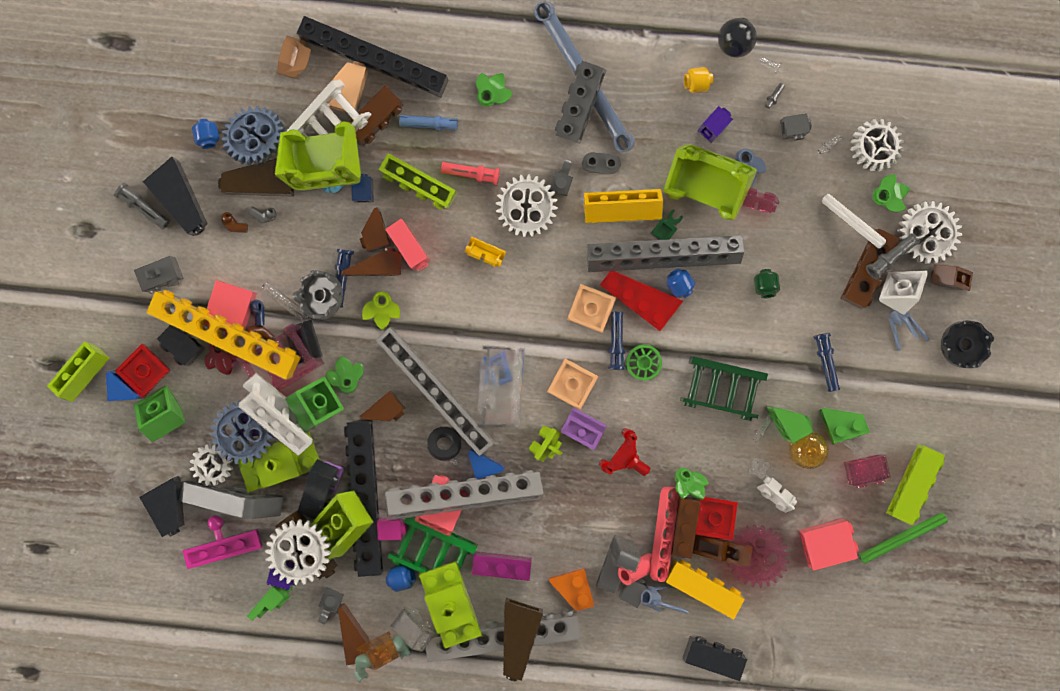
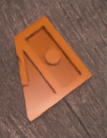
M584 568L549 578L550 583L575 611L595 606Z

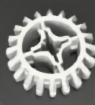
M873 119L871 123L865 122L864 127L859 126L857 128L858 132L853 134L856 139H852L850 142L855 145L851 148V151H856L853 158L858 157L860 159L857 161L858 165L864 163L863 169H867L870 166V171L872 172L876 168L879 172L883 168L887 170L890 168V164L895 165L897 163L896 159L901 158L898 152L903 151L904 148L899 145L904 143V140L898 139L902 133H895L897 130L896 126L890 128L891 122H887L884 125V119L879 120V122ZM870 131L880 132L876 138L866 136ZM886 138H888L890 146L887 144ZM878 141L880 148L876 150L874 143ZM864 145L867 147L868 153L865 152ZM878 153L888 155L885 160L874 159Z

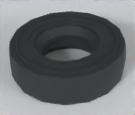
M447 426L434 429L427 439L428 451L435 459L440 461H448L455 458L461 449V438L458 432ZM442 437L449 438L452 442L451 447L447 450H442L437 446V441Z

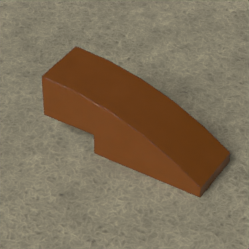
M695 534L692 553L720 562L725 561L739 566H750L753 546Z

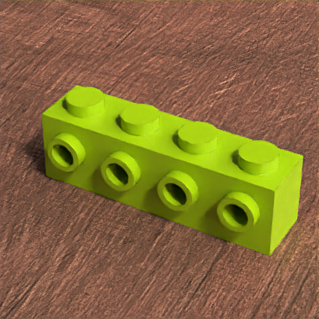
M387 153L379 168V171L383 174L382 178L391 183L393 180L400 183L399 187L407 192L411 189L416 192L415 196L423 201L429 199L433 202L432 205L441 211L443 208L449 210L457 195L456 190Z
M917 444L886 514L912 526L914 522L918 521L920 517L919 511L928 500L930 488L936 483L938 470H941L944 465V454Z

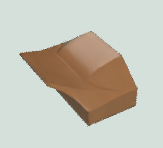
M291 36L285 38L278 59V74L297 79L299 73L306 70L311 52L306 41Z

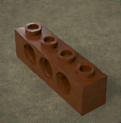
M881 229L875 230L886 239V243L881 247L883 254H887L898 245L900 238ZM869 240L840 299L860 309L871 305L874 299L872 295L875 289H878L882 283L881 277L875 280L866 271V266L873 264L879 257L876 253L877 247ZM861 282H864L866 284L865 292H862L860 290L859 286Z

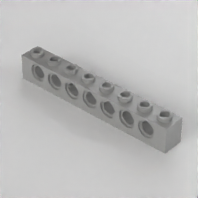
M390 327L376 339L378 344L479 456L494 444L495 441L394 328Z
M529 470L519 475L507 473L503 477L491 475L481 480L469 478L466 482L452 480L443 485H439V483H431L427 487L414 485L405 490L392 488L385 492L384 499L387 520L539 500L544 493L540 473ZM522 483L525 489H519L516 484ZM497 486H504L506 492H500ZM484 488L488 494L482 495L478 489ZM464 490L469 496L462 497L459 492ZM446 493L449 495L450 499L443 500L440 497V494ZM428 496L430 498V502L425 503L420 499V497ZM407 498L411 501V504L403 505L401 499Z
M564 610L561 614L556 615L553 613L543 614L540 625H543L546 629L542 633L537 632L533 646L581 639L577 612ZM496 621L485 623L484 626H480L482 634H486L489 637L487 641H481L476 637L471 639L468 644L459 643L448 648L441 645L440 633L437 634L436 630L430 631L424 639L428 662L504 651V638H499L497 635L498 632L504 631V623L497 624ZM557 622H562L565 626L563 629L557 630L554 628V625Z

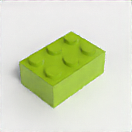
M355 491L337 494L309 527L317 524V532L323 529L321 537L328 536L324 543H330L326 550L331 552L330 555L325 557L332 559L343 556L371 526L373 521Z

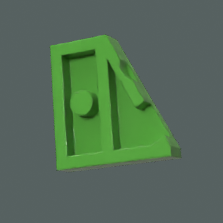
M828 408L819 410L832 445L870 433L863 414Z

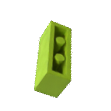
M84 341L47 387L58 398L73 402L109 360V357L99 347Z

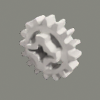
M210 444L205 445V449L199 447V453H193L195 459L190 460V463L194 464V467L190 468V470H195L196 472L193 477L199 476V483L205 480L206 486L210 485L211 482L215 486L218 484V480L221 483L224 482V476L229 477L231 475L228 470L233 469L229 465L232 461H227L228 455L221 457L223 451H215L218 444H213L212 448ZM209 452L206 459H201L204 454ZM211 461H212V464L215 465V467H213V468H212L211 465H209V462H211ZM216 471H222L220 475L214 477V475H216Z

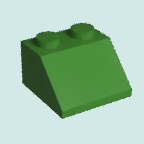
M167 385L134 404L138 430L151 442L162 438L185 423L183 410Z
M772 406L765 407L785 441L795 443L813 432L811 428L813 424L808 416Z

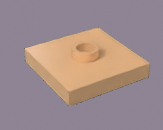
M580 284L567 320L603 333L616 297Z
M564 358L547 392L581 410L599 376Z

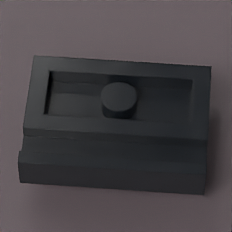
M312 320L284 328L290 349L296 351L295 355L301 357L298 364L323 357Z

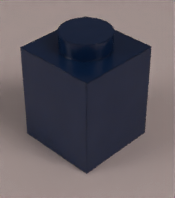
M361 174L360 182L351 184L352 201L354 203L374 202L373 179L368 177V174Z

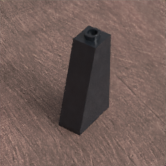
M171 156L142 182L187 234L197 236L205 230L204 227L208 223L178 159Z

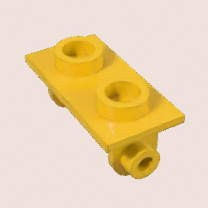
M472 236L464 251L467 253V256L478 260L483 258V262L499 268L506 254V251Z

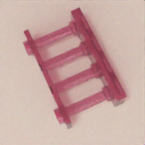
M290 324L283 329L284 333L272 339L279 343V347L284 349L281 341L290 336L304 360V366L299 369L296 367L290 379H283L267 371L273 380L271 382L272 386L279 392L325 364L321 357L314 359L308 353L296 333L302 328L301 325ZM262 347L256 349L259 355L262 353ZM237 357V362L232 364L233 368L242 366L249 378L255 374L250 363L240 357Z

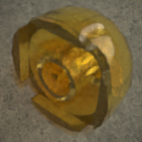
M812 432L795 443H789L788 451L790 458L796 465L805 469H814L825 463L828 458L829 448L827 442L820 434Z

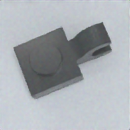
M564 161L561 173L555 171L549 190L568 195L573 177L568 175L572 165L571 161Z
M326 587L319 603V607L324 608L319 617V623L325 625L330 613H337L344 597L343 593Z

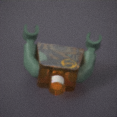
M386 632L356 648L359 656L356 657V671L353 674L360 683L361 680L369 677L365 668L376 670L397 659L399 656L401 659L406 655L410 656L411 652L408 645L401 636L397 635L392 638L390 632Z

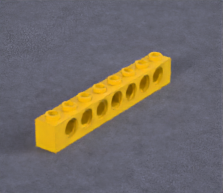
M168 290L163 292L155 291L147 309V314L283 379L292 378L301 358L295 355L296 351L287 347L283 349L278 346L279 343L270 339L266 341L257 332L250 331L249 333L243 330L244 327L240 324H230L221 315L216 314L213 316L204 307L198 306L197 308L192 306L191 301L184 298L178 299L174 297V293ZM172 304H174L175 306L174 313H172L170 310ZM189 312H191L193 316L191 322L187 318ZM206 320L210 323L208 330L204 326ZM224 328L227 330L226 338L222 336V330ZM241 336L245 340V344L243 347L239 344V338ZM257 345L262 347L261 355L256 352ZM275 353L280 356L278 363L273 359Z

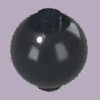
M746 18L728 20L723 24L718 34L720 49L723 53L733 58H740L749 54L757 41L756 29Z

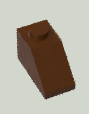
M378 207L373 209L361 232L362 238H360L362 248L368 252L391 246L388 233L385 230L384 220Z
M935 264L931 272V283L942 287L970 291L973 272L959 266Z
M389 391L361 414L360 417L366 420L391 421L394 419L397 421L404 415L403 410L406 407L392 391Z

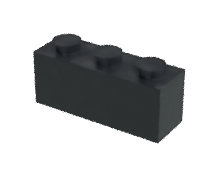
M318 459L316 460L309 472L298 513L316 519L325 509L335 492L332 490V487L335 488L339 477L336 476L338 467Z
M701 636L689 637L683 655L685 663L737 681L741 680L747 662L743 651L732 648V650L727 649L725 645L719 642H714V644L706 642L707 639Z

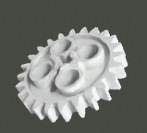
M528 174L527 179L520 175L519 181L513 177V184L506 182L507 189L501 187L504 194L497 195L501 202H496V204L501 206V208L496 210V212L502 213V216L498 218L499 220L505 219L503 227L510 225L509 232L516 229L515 235H519L522 231L523 237H526L527 232L533 237L534 231L541 234L540 228L548 229L546 223L553 224L550 217L557 216L552 211L558 209V207L553 206V203L557 202L558 199H552L555 191H548L551 185L545 187L544 179L539 183L538 176L531 180L530 174ZM530 189L528 203L532 204V207L528 208V221L524 223L525 208L522 207V204H526V190ZM517 190H521L523 193V198L520 201H516L513 198V194ZM535 192H541L542 200L540 202L533 201L532 195ZM515 209L521 211L522 216L519 220L512 218V212ZM533 211H539L541 214V218L537 222L531 219Z
M934 201L929 202V204L923 202L921 206L917 204L914 205V209H908L909 215L905 214L902 216L906 221L899 222L903 226V229L897 230V232L902 233L899 240H904L913 233L914 227L918 228L919 235L913 240L920 239L929 233V229L935 228L942 221V225L930 233L931 236L925 237L919 244L905 253H912L910 259L917 257L918 263L924 260L925 264H929L931 261L934 264L938 263V259L944 261L945 256H952L950 251L957 250L954 244H959L961 241L956 238L962 236V233L957 232V229H960L962 226L956 225L959 218L953 219L955 212L948 213L949 206L942 209V203H938L935 206ZM928 215H931L934 219L932 224L928 221ZM941 229L946 232L945 238H942L940 235ZM927 241L930 242L932 246L930 251L926 249Z
M300 519L297 525H295V522L291 520L289 526L286 523L282 524L283 530L280 528L275 529L278 535H270L274 541L267 542V545L271 548L267 549L265 553L271 554V556L266 561H272L268 568L275 567L276 570L273 575L280 573V581L286 577L287 584L292 579H294L295 585L299 583V580L306 584L307 578L312 582L314 580L313 574L319 577L321 575L319 569H326L323 563L330 561L325 557L331 554L330 551L326 550L330 543H324L328 536L321 537L323 529L317 532V524L309 527L310 521H307L305 525H302V520ZM293 535L297 536V545L293 538ZM303 535L310 538L309 545L302 543L301 537ZM283 540H288L290 542V549L283 548ZM297 548H298L299 551L302 550V552H303V553L300 555V560H301V564H302V566H303V569H300V566H299V565H300L299 555H298L297 553H296V554L294 553V551H295ZM306 555H312L314 557V564H308L306 562ZM288 559L293 560L295 568H288L286 561Z

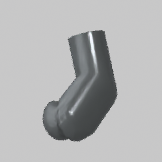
M252 206L247 213L260 223L271 222L277 216L274 208H268V210L261 212Z

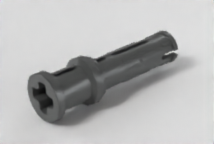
M122 183L116 189L114 196L126 202L129 208L138 210L160 227L161 230L168 226L170 220L143 201L141 195L129 189L126 183Z
M911 233L887 254H881L877 261L873 264H868L866 271L873 279L878 280L884 271L890 270L893 267L895 261L920 242L919 238L914 241L913 239L917 236Z

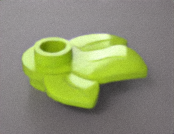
M379 291L373 296L372 301L366 303L363 307L362 318L363 320L374 318L376 325L383 330L389 325L391 318H400V308L398 304L392 301L391 296L387 292ZM384 297L386 301L381 305L379 299Z

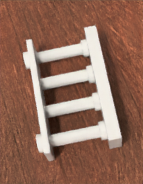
M334 80L326 86L287 131L295 129L300 131L305 137H308L305 134V129L308 126H312L319 135L328 134L317 121V116L320 113H324L335 126L340 124L341 120L329 108V103L332 99H336L354 120L351 125L354 126L355 132L367 125V119L371 114L366 112L359 115L342 96L341 90L345 84L341 80Z
M257 372L243 384V387L250 392L239 403V407L297 455L301 454L312 444V439L304 433V430L285 399L287 397Z

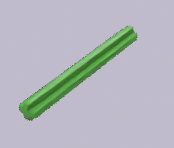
M939 513L860 553V560L866 564L947 523L948 520L945 514Z

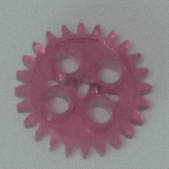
M754 524L753 530L746 526V532L739 529L740 536L733 535L735 542L748 545L747 542L750 541L759 554L762 553L760 556L767 565L768 570L763 568L757 558L753 559L755 555L752 551L750 566H739L729 563L728 567H734L731 573H738L737 580L744 578V585L751 581V587L758 583L759 587L762 588L763 582L770 586L769 580L777 583L775 577L782 578L783 576L780 571H787L783 565L789 564L785 557L790 556L789 552H784L788 546L785 544L781 545L784 538L777 539L779 533L771 534V527L765 531L764 525L758 529L756 524ZM758 538H764L765 544L762 547H757L755 541ZM769 554L776 555V561L768 563L766 561ZM753 565L760 566V571L757 574L750 572V568Z

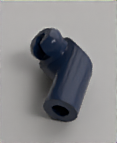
M255 299L250 304V309L255 315V325H265L263 302Z

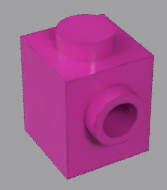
M379 518L377 521L378 540H401L403 534H406V523L403 522V518L393 520Z

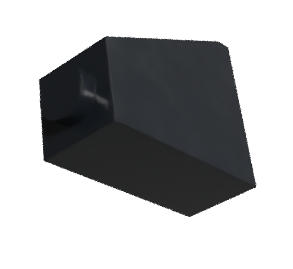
M179 476L171 478L139 497L162 537L167 534L172 537L180 532V527L185 525L183 502L179 501L181 488Z

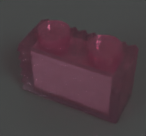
M884 454L844 462L848 483L855 486V488L866 487L867 483L874 482V484L885 483V479L891 478L887 458Z

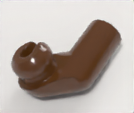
M229 212L222 214V223L229 232H248L247 223H238Z
M262 325L250 326L246 329L249 333L250 331L259 333L266 341L268 339L273 340L275 337L274 334Z

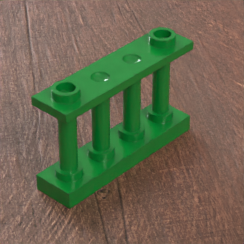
M416 516L408 517L404 521L408 529L397 553L391 551L388 558L396 565L401 566L403 564L423 573L440 567L449 547L455 545L460 548V553L456 560L460 570L467 554H474L478 544L453 532L450 536H447L416 522ZM420 529L425 532V538L415 560H411L405 557L404 554L414 532ZM437 537L442 540L443 544L432 568H429L421 563L432 539Z

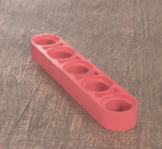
M665 486L660 493L650 566V577L654 581L664 582L669 574L679 494L675 487ZM669 491H671V499H670V500L668 499V493H669ZM668 510V511H669V516H668V518L666 519L665 514H666V511ZM664 529H666V536H665V538H663V531H664ZM663 548L664 553H663V556L661 557V556H660V552H661V549ZM660 568V569H661V574H660V576L658 577L657 572H658V569Z

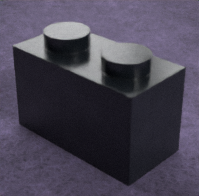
M169 325L157 338L160 342V347L164 351L173 354L174 361L181 366H190L205 351V348L191 334L173 325Z

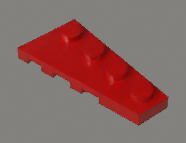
M610 271L600 283L602 288L658 331L663 329L683 302V300L616 271Z

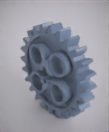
M249 106L247 112L242 108V114L240 115L235 112L236 118H229L231 124H225L224 126L227 130L222 131L225 136L222 138L224 142L223 147L234 161L239 160L242 165L246 161L249 166L252 164V161L258 165L261 159L266 163L267 156L273 159L271 153L278 154L276 148L279 147L280 132H285L284 125L278 115H275L272 110L268 112L266 107L260 110L259 106H256L255 110H252L251 106Z
M238 401L237 406L234 402H231L230 408L223 406L224 412H217L220 418H213V421L217 424L210 426L211 429L215 430V433L210 434V436L216 437V440L211 443L218 444L215 451L222 450L221 457L228 455L227 461H232L235 458V464H238L242 459L243 464H246L249 458L251 462H255V456L260 459L262 458L261 452H268L265 446H272L273 444L268 440L275 438V436L271 435L268 430L249 415V421L246 424L243 423L241 417L246 412L239 407L241 401ZM228 424L233 428L231 435H228L225 431ZM241 429H245L244 435L241 436ZM255 429H257L260 432V437L258 440L254 439L252 436V433ZM239 440L244 444L242 451L238 450L236 446Z

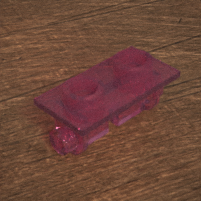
M750 187L742 206L754 209L757 202L759 203L757 210L775 213L777 205H774V203L779 204L778 197L770 192H765V194L757 192V189Z

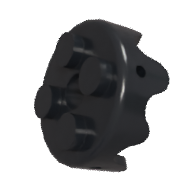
M958 321L951 324L943 333L941 350L946 360L956 367L978 368L991 356L990 346L994 341V336L979 322ZM964 339L969 341V348L966 350L961 347V342Z

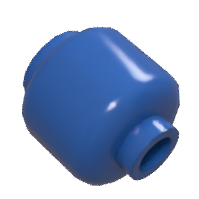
M200 119L193 125L192 133L196 145L201 146L202 149H210L216 146L220 138L217 125L214 122L208 121V119Z
M678 268L667 276L666 284L675 297L683 296L686 298L693 293L692 289L695 286V281L687 270Z
M405 565L390 568L386 576L387 586L395 592L412 588L413 583L416 581L414 570Z

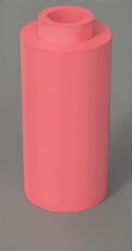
M646 553L641 556L635 573L619 568L618 576L622 583L630 585L649 575L652 553Z

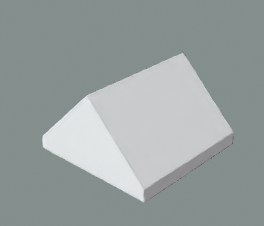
M927 271L888 272L879 298L880 302L905 315L920 300L928 275Z

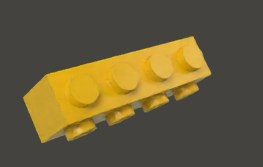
M661 189L584 193L585 223L662 219L663 198Z
M674 559L665 582L734 620L745 600L741 595L742 592L732 586L730 589L724 586L725 582L716 577L714 579L707 577L708 573L700 568H697V570L691 568V564L684 559H680V561Z

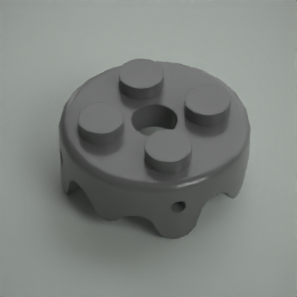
M311 270L310 274L300 279L301 288L293 293V298L300 305L301 313L311 317V319L323 320L330 318L341 306L343 299L342 286L333 274ZM321 291L324 292V298L322 300L319 299V293Z

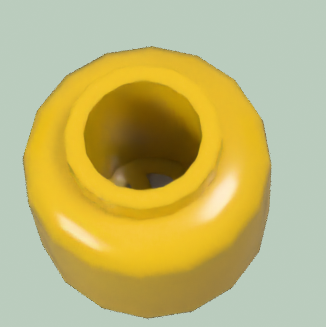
M706 67L690 68L687 74H684V86L690 93L707 92L710 85L713 84V74L709 73Z

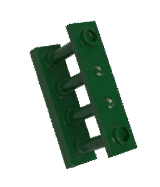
M690 356L689 364H693L694 373L688 398H680V401L685 402L684 406L696 408V405L739 414L741 415L740 419L752 421V418L758 419L759 415L751 412L758 383L760 384L761 380L767 381L768 373ZM705 367L712 369L711 373H713L706 403L695 400L701 373ZM723 372L731 373L730 377H732L725 407L714 405L720 376L723 375ZM742 376L749 377L750 381L744 411L733 409L739 379H742Z

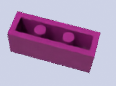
M475 551L472 575L530 581L532 557Z

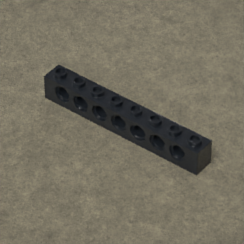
M303 16L296 33L301 40L353 62H360L365 67L442 98L449 81L446 74L306 16Z
M373 420L347 422V426H344L345 438H348L345 452L350 464H347V475L351 476L348 492L355 491L358 498L360 493L367 495L368 501L361 503L373 521L371 526L365 531L370 534L371 539L366 541L360 536L352 545L357 559L354 560V571L358 573V577L378 576L383 573L381 540H378L377 521L380 517ZM357 435L361 436L364 440L361 446L355 443ZM357 455L364 456L365 463L363 465L357 463ZM358 474L366 476V483L362 484L358 481ZM369 551L372 554V559H365L363 552Z

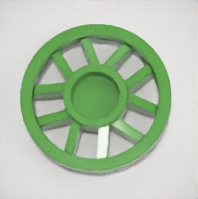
M636 346L627 356V370L638 380L653 379L662 368L661 355L652 346ZM643 348L650 349L646 355ZM637 349H641V356H638ZM654 351L656 355L653 358H650V353ZM632 353L635 354L637 359H630ZM657 357L659 360V365L652 362ZM636 361L637 365L630 367L629 362ZM652 365L658 367L656 372L650 369ZM638 368L637 374L635 375L631 369ZM641 370H644V377H639ZM647 370L652 372L653 375L647 377Z

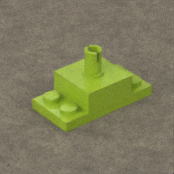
M310 431L306 432L305 434L312 439ZM313 440L312 444L299 455L280 441L272 446H265L268 452H261L262 458L258 459L255 456V462H251L248 458L246 464H243L241 459L238 465L249 493L310 472L316 460H319Z
M454 561L420 573L419 577L425 591L424 598L437 634L440 633L444 647L448 648L482 636L457 562Z

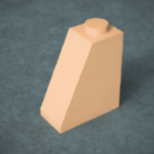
M354 61L353 64L347 62L332 81L341 80L345 84L341 90L342 96L358 111L369 72L364 67V64ZM332 99L329 103L330 109L347 113L336 99Z

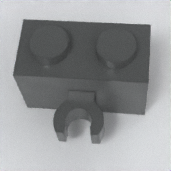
M173 256L162 258L134 270L142 292H149L150 294H154L155 291H161V287L166 285L168 287L179 284V280L184 279L176 257Z

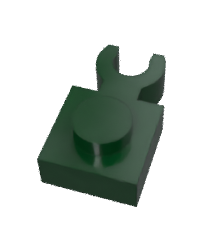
M672 209L667 216L668 220L662 217L650 234L658 240H669L677 231L674 225L679 224L683 216L681 215L678 219H674L672 214L675 210Z

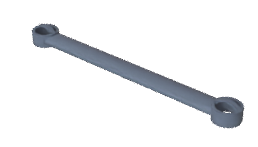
M546 1L539 2L535 6L534 14L538 20L544 23L575 74L577 65H581L583 59L555 15L554 5ZM541 7L548 15L546 19H543L540 15ZM600 89L594 107L614 138L615 148L620 152H627L635 145L634 136L625 130ZM620 137L625 141L627 149L620 147Z

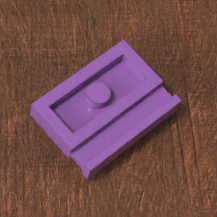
M573 407L560 432L595 450L607 425Z

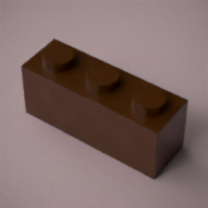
M385 85L358 112L359 115L366 112L371 114L367 119V125L356 131V139L363 146L366 143L370 144L375 139V134L379 130H384L389 124L388 121L393 116H398L402 111V101ZM353 119L349 121L350 124L354 122Z
M679 496L672 556L692 559L701 503L697 498L686 497L682 499Z

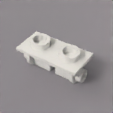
M767 476L763 481L765 484L757 487L765 498L770 499L776 504L779 510L786 513L795 509L796 497L786 489H783L780 493L779 490L782 485L773 477Z

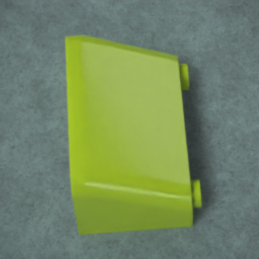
M340 122V124L335 126L336 133L305 137L300 131L295 129L280 132L275 176L291 188L300 191L359 183L361 170L354 126L349 122Z
M685 144L676 150L663 192L672 199L678 200L679 197L686 196L719 209L718 212L723 219L734 220L737 218L757 169L704 148Z

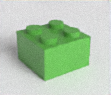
M325 376L299 389L285 399L304 432L344 410Z

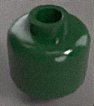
M771 269L760 270V273L754 277L755 291L761 298H773L780 291L779 275L776 272H771Z

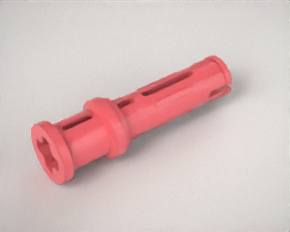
M442 162L441 174L473 178L480 183L486 181L498 185L500 168L490 169L484 168L483 165L471 167ZM453 169L464 170L468 172L456 171Z

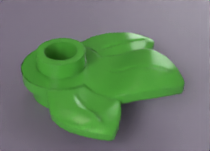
M481 73L476 80V87L479 91L477 100L484 107H490L494 103L503 104L513 94L511 90L504 88L505 77L503 73L496 74L490 78ZM484 95H489L490 99L486 101L483 97Z
M891 174L881 180L880 187L873 191L872 198L877 205L885 206L891 212H901L906 209L901 200L908 194L910 188L904 184L896 183L895 174ZM880 193L884 194L883 200L879 198Z
M341 356L335 364V370L327 371L326 377L332 386L339 387L344 393H352L358 386V380L363 376L364 368L361 362L352 365L347 358ZM350 380V385L345 386V382Z
M679 468L675 472L677 493L682 499L691 494L703 500L705 497L704 486L708 485L707 479L698 472Z

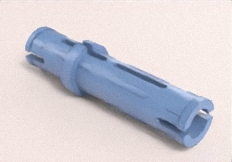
M400 115L399 126L435 129L436 131H457L458 118Z

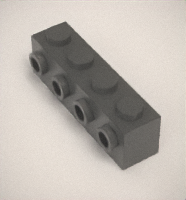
M582 61L581 65H577L575 82L571 83L568 94H570L568 102H564L561 110L563 113L562 119L558 120L555 131H557L556 136L578 144L581 143L607 71L606 69Z

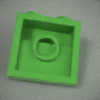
M273 585L247 617L253 621L256 617L261 618L268 610L272 611L275 607L279 609L290 598L288 593L292 590L293 586L287 590L286 588L283 589Z

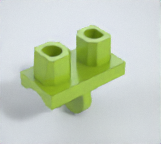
M543 426L539 431V435L545 438L544 442L541 445L534 441L529 447V450L535 455L534 458L544 462L547 456L553 459L555 454L561 456L563 452L559 448L562 442L558 441L562 433L554 428L551 429Z

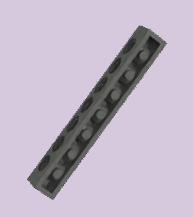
M742 235L587 244L588 272L741 264L744 255Z

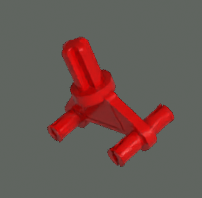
M624 428V432L621 431V434L625 441L610 461L605 459L599 461L600 468L608 474H613V471L633 468L642 476H646L651 468L639 459L636 450V440L638 438L633 430Z

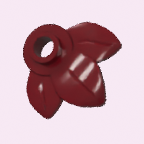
M209 344V352L206 354L204 362L208 370L217 367L221 373L230 375L233 369V361H241L243 359L223 349L218 352L215 350L214 345Z

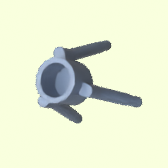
M896 310L890 312L891 318L888 320L892 327L898 351L901 350L895 323L898 326L905 323L917 339L918 335L913 328L914 326L926 341H929L928 336L911 317L909 312L905 315Z
M670 584L656 587L649 586V590H644L641 595L642 605L661 612L662 609L658 606H662L686 614L689 613L687 609L661 602V595L657 591L674 588Z

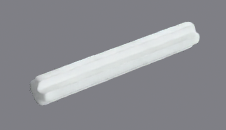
M830 194L823 197L822 203L877 248L880 249L886 243V239Z

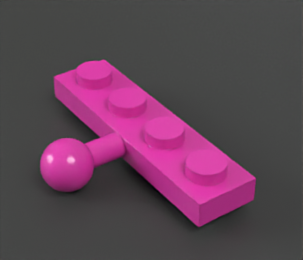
M217 515L210 517L208 527L214 531L216 541L184 549L182 552L187 569L261 549L263 545L258 529L224 538L221 530L223 519Z

